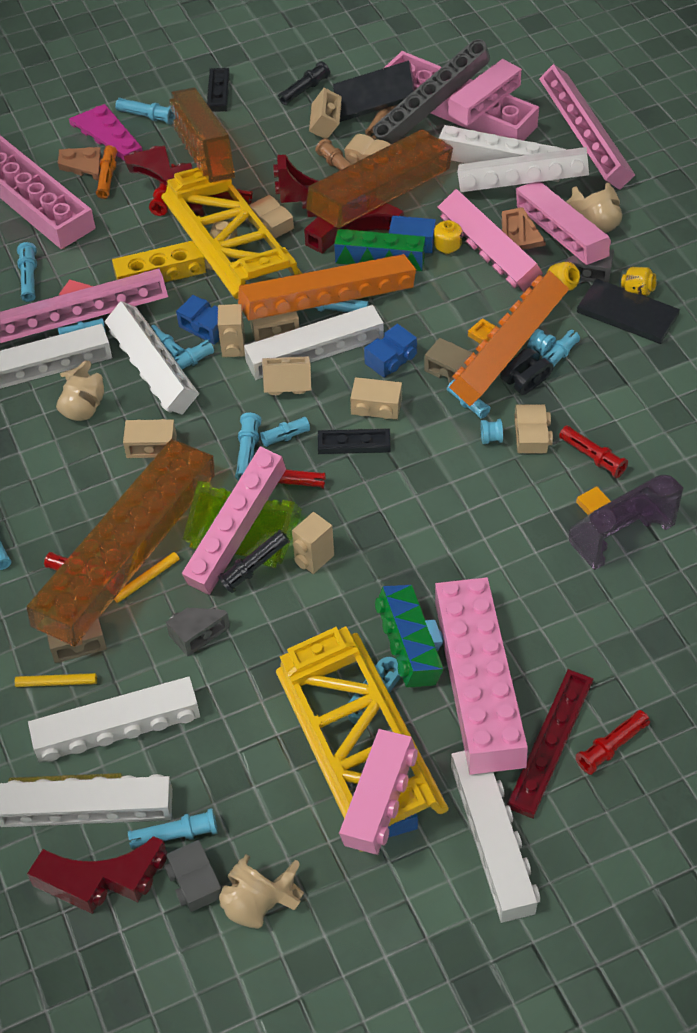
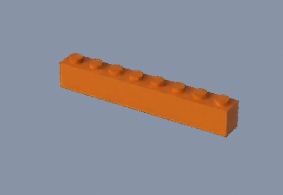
M402 254L239 286L238 304L242 305V311L249 321L413 288L416 269L408 258Z
M551 271L544 277L539 275L530 284L533 289L528 287L520 296L522 301L517 300L509 309L512 313L509 314L507 312L498 323L501 326H495L489 332L487 337L490 339L488 341L484 339L476 348L478 353L475 354L473 352L465 360L464 364L467 365L465 369L461 366L452 376L455 380L449 388L469 406L483 395L568 292L569 288Z

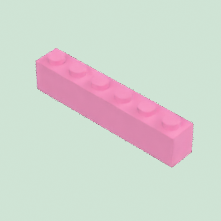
M534 182L516 188L517 207H523L534 222L584 264L588 265L610 256L609 246L611 241L609 236L543 183Z
M457 189L438 206L442 213L440 218L443 221L450 220L458 223L462 228V237L465 236L467 238L466 243L473 250L478 248L481 251L479 255L487 263L491 261L494 264L492 267L500 276L504 273L507 276L506 281L514 289L518 286L524 292L539 275L543 274L538 264Z
M259 447L183 570L182 575L188 585L208 595L211 594L219 581L218 575L227 568L284 474L286 467L282 456Z

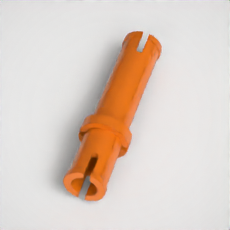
M111 145L104 148V155L100 161L101 171L96 195L101 199H106L110 195L112 175L117 165L115 161L117 149Z

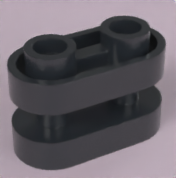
M533 348L523 349L502 370L500 378L508 385L515 383L514 389L521 395H526L550 376L554 365L546 358L540 359V354Z

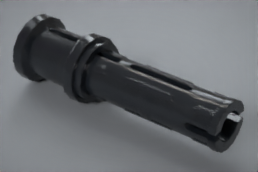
M323 61L318 62L316 67L312 70H307L300 80L279 93V101L283 105H287L306 89L316 87L319 81L330 76L329 67Z
M279 529L278 532L244 560L237 559L231 569L224 574L220 573L218 575L219 580L229 592L234 593L238 585L244 580L253 577V571L286 544H289V538Z

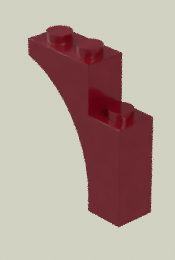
M165 145L153 146L149 150L141 152L134 151L124 156L125 164L130 173L152 177L166 187L168 185L167 180L173 179L175 173L193 169L191 163H180L176 167H172ZM186 202L196 216H205L203 204Z
M286 154L277 155L278 164H273L274 178H279V181H275V192L280 194L281 203L302 202L303 209H307L308 218L318 217L336 200L351 208L358 205L357 184H331L315 180L294 167Z
M370 194L354 208L336 200L304 229L305 245L323 254L335 244L338 229L389 231L392 216H404V211Z
M154 836L127 854L100 861L72 860L42 849L27 875L32 886L93 914L96 907L101 906L105 901L107 889L138 903L142 895H146L151 889L153 876L157 869L161 870L165 865L167 851L164 841Z

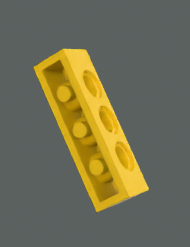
M193 241L112 259L116 280L155 269H160L164 283L206 273L204 256Z

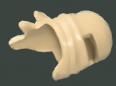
M605 183L604 190L593 193L585 199L577 186L572 188V196L566 203L571 205L591 223L595 224L601 231L608 233L620 224L622 220V211L619 207L620 200L610 183Z
M84 361L77 368L60 373L61 377H65L67 381L57 401L56 409L70 420L83 421L90 419L103 399L104 384L102 375L99 373L89 375L90 361Z
M245 854V857L240 859L238 864L228 874L232 885H225L219 894L220 906L224 909L228 919L249 928L259 929L263 925L264 916L276 903L295 910L300 903V898L304 894L294 884V877L299 868L297 860L292 862L287 870L272 882L247 865L250 856Z

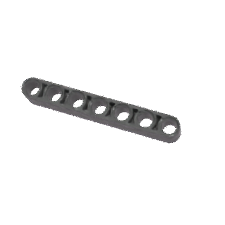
M476 39L469 43L377 122L373 128L377 140H383L394 145L485 67L490 61V54L485 41Z

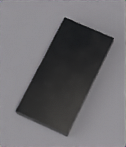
M410 61L334 83V93L342 96L340 122L398 105L415 91Z
M597 278L577 306V312L659 344L664 340L680 312V309L640 294L627 292L622 287Z

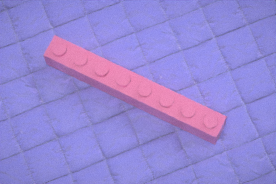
M553 64L539 80L582 146L587 147L588 155L605 181L619 190L622 189L635 176L634 172L569 75Z
M155 269L0 312V343L112 313L120 301L132 306H138L167 298L168 294L160 269Z

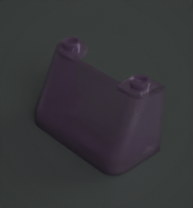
M656 476L598 508L572 525L569 530V542L593 570H596L605 565L603 552L607 550L608 544L604 538L638 519L646 527L651 526V523L662 524L664 530L674 526L683 487L672 476Z

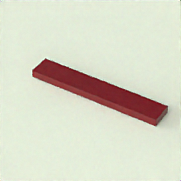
M570 669L567 670L528 756L527 766L523 768L507 803L512 811L534 819L594 678Z

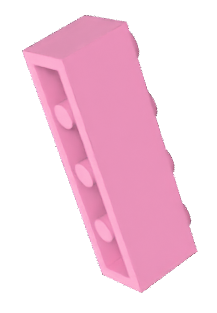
M501 59L449 98L448 115L468 126L521 86L522 69Z
M381 729L378 730L339 832L344 846L378 855L381 845L386 844L389 836L388 825L391 818L394 819L398 812L400 792H404L408 784V770L410 766L415 765L418 751L415 749L411 736Z

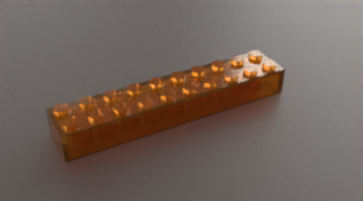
M171 439L26 606L30 626L75 647L96 619L101 616L215 476L213 455Z

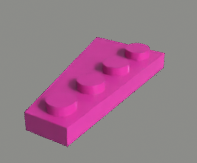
M105 104L69 118L71 126L80 128L83 134L92 136L98 144L116 147V156L124 160V156L129 155L131 152L143 151L140 144Z

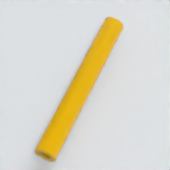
M175 552L171 553L112 595L113 599L117 603L121 602L180 560L179 556Z
M96 673L15 677V687L97 684Z

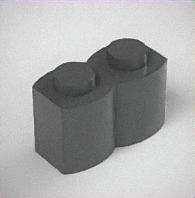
M199 840L166 854L168 864L164 865L169 880L177 881L179 888L175 889L181 906L187 904L190 912H193L219 900V894L222 890Z

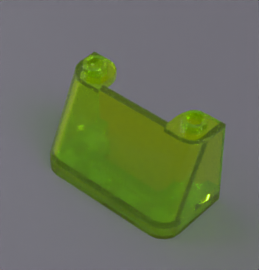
M198 481L182 538L190 543L189 548L195 550L198 548L232 492L227 491L225 488L211 487V484ZM267 500L235 554L247 557L278 532L279 529L287 535L291 543L293 538L292 530L298 525L302 509L292 501L282 500L281 504L278 500ZM290 543L286 544L262 565L276 568L277 564H282Z

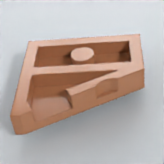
M100 147L59 149V170L74 172L81 176L87 173L92 175L93 179L99 180Z
M523 207L502 211V231L522 250L546 246L544 238Z

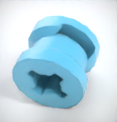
M536 329L529 339L527 348H533L535 351L540 352V355L543 357L552 349L556 338L553 335L544 334V331L541 329Z
M497 419L496 422L481 420L482 444H488L490 441L502 443L503 427L501 419Z

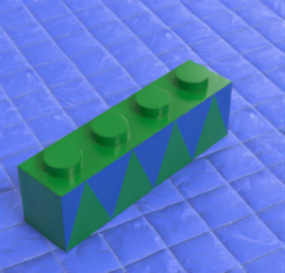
M338 229L334 244L335 264L350 265L404 254L416 271L423 270L425 236Z
M383 586L379 597L375 600V608L377 613H380L383 631L389 638L391 654L395 655L399 676L403 678L406 688L436 685L444 668L428 630L413 586Z

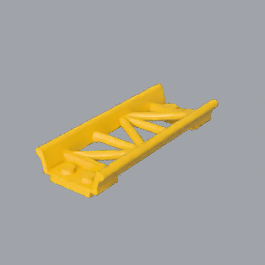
M212 163L175 173L173 179L167 180L168 185L166 193L162 194V200L235 299H238L239 286L245 285L246 280L286 268L292 275L303 274L297 267V262L285 247H281L234 187L232 179L221 166L216 167ZM228 191L235 201L208 196ZM186 202L227 208L229 210L200 217L194 214ZM235 217L214 239L204 227L208 224ZM247 218L258 230L226 240ZM260 239H265L272 248V250L262 253L231 249ZM227 257L236 258L238 260L235 262H230Z
M347 626L339 630L337 627H334L288 648V653L280 656L281 665L276 670L281 685L344 819L353 798L346 782L358 784L362 774L349 771V769L366 762L372 746L348 758L346 757L378 710L381 708L392 732L411 736L359 634L350 633ZM357 661L368 684L325 677V675ZM308 684L365 696L318 717V715L314 716L301 686ZM367 707L333 756L320 728ZM414 740L413 743L418 754L415 765L410 767L415 776L408 779L406 790L400 792L397 815L394 819L391 818L388 826L430 806L438 814H443L449 809Z

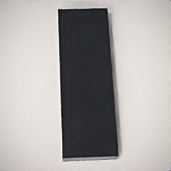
M210 68L207 112H227L229 68Z
M390 428L318 430V454L391 452Z

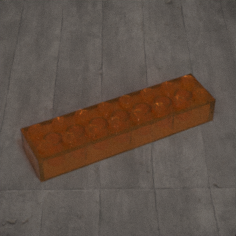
M194 87L171 92L172 99H169L171 111L174 112L176 118L173 119L174 130L178 133V137H181L182 143H185L186 150H189V154L193 157L194 163L197 164L198 170H201L202 176H206L209 183L235 178L229 135L197 89Z
M421 129L310 185L306 209L337 228H341L450 168L453 147L445 143L444 140L438 139Z

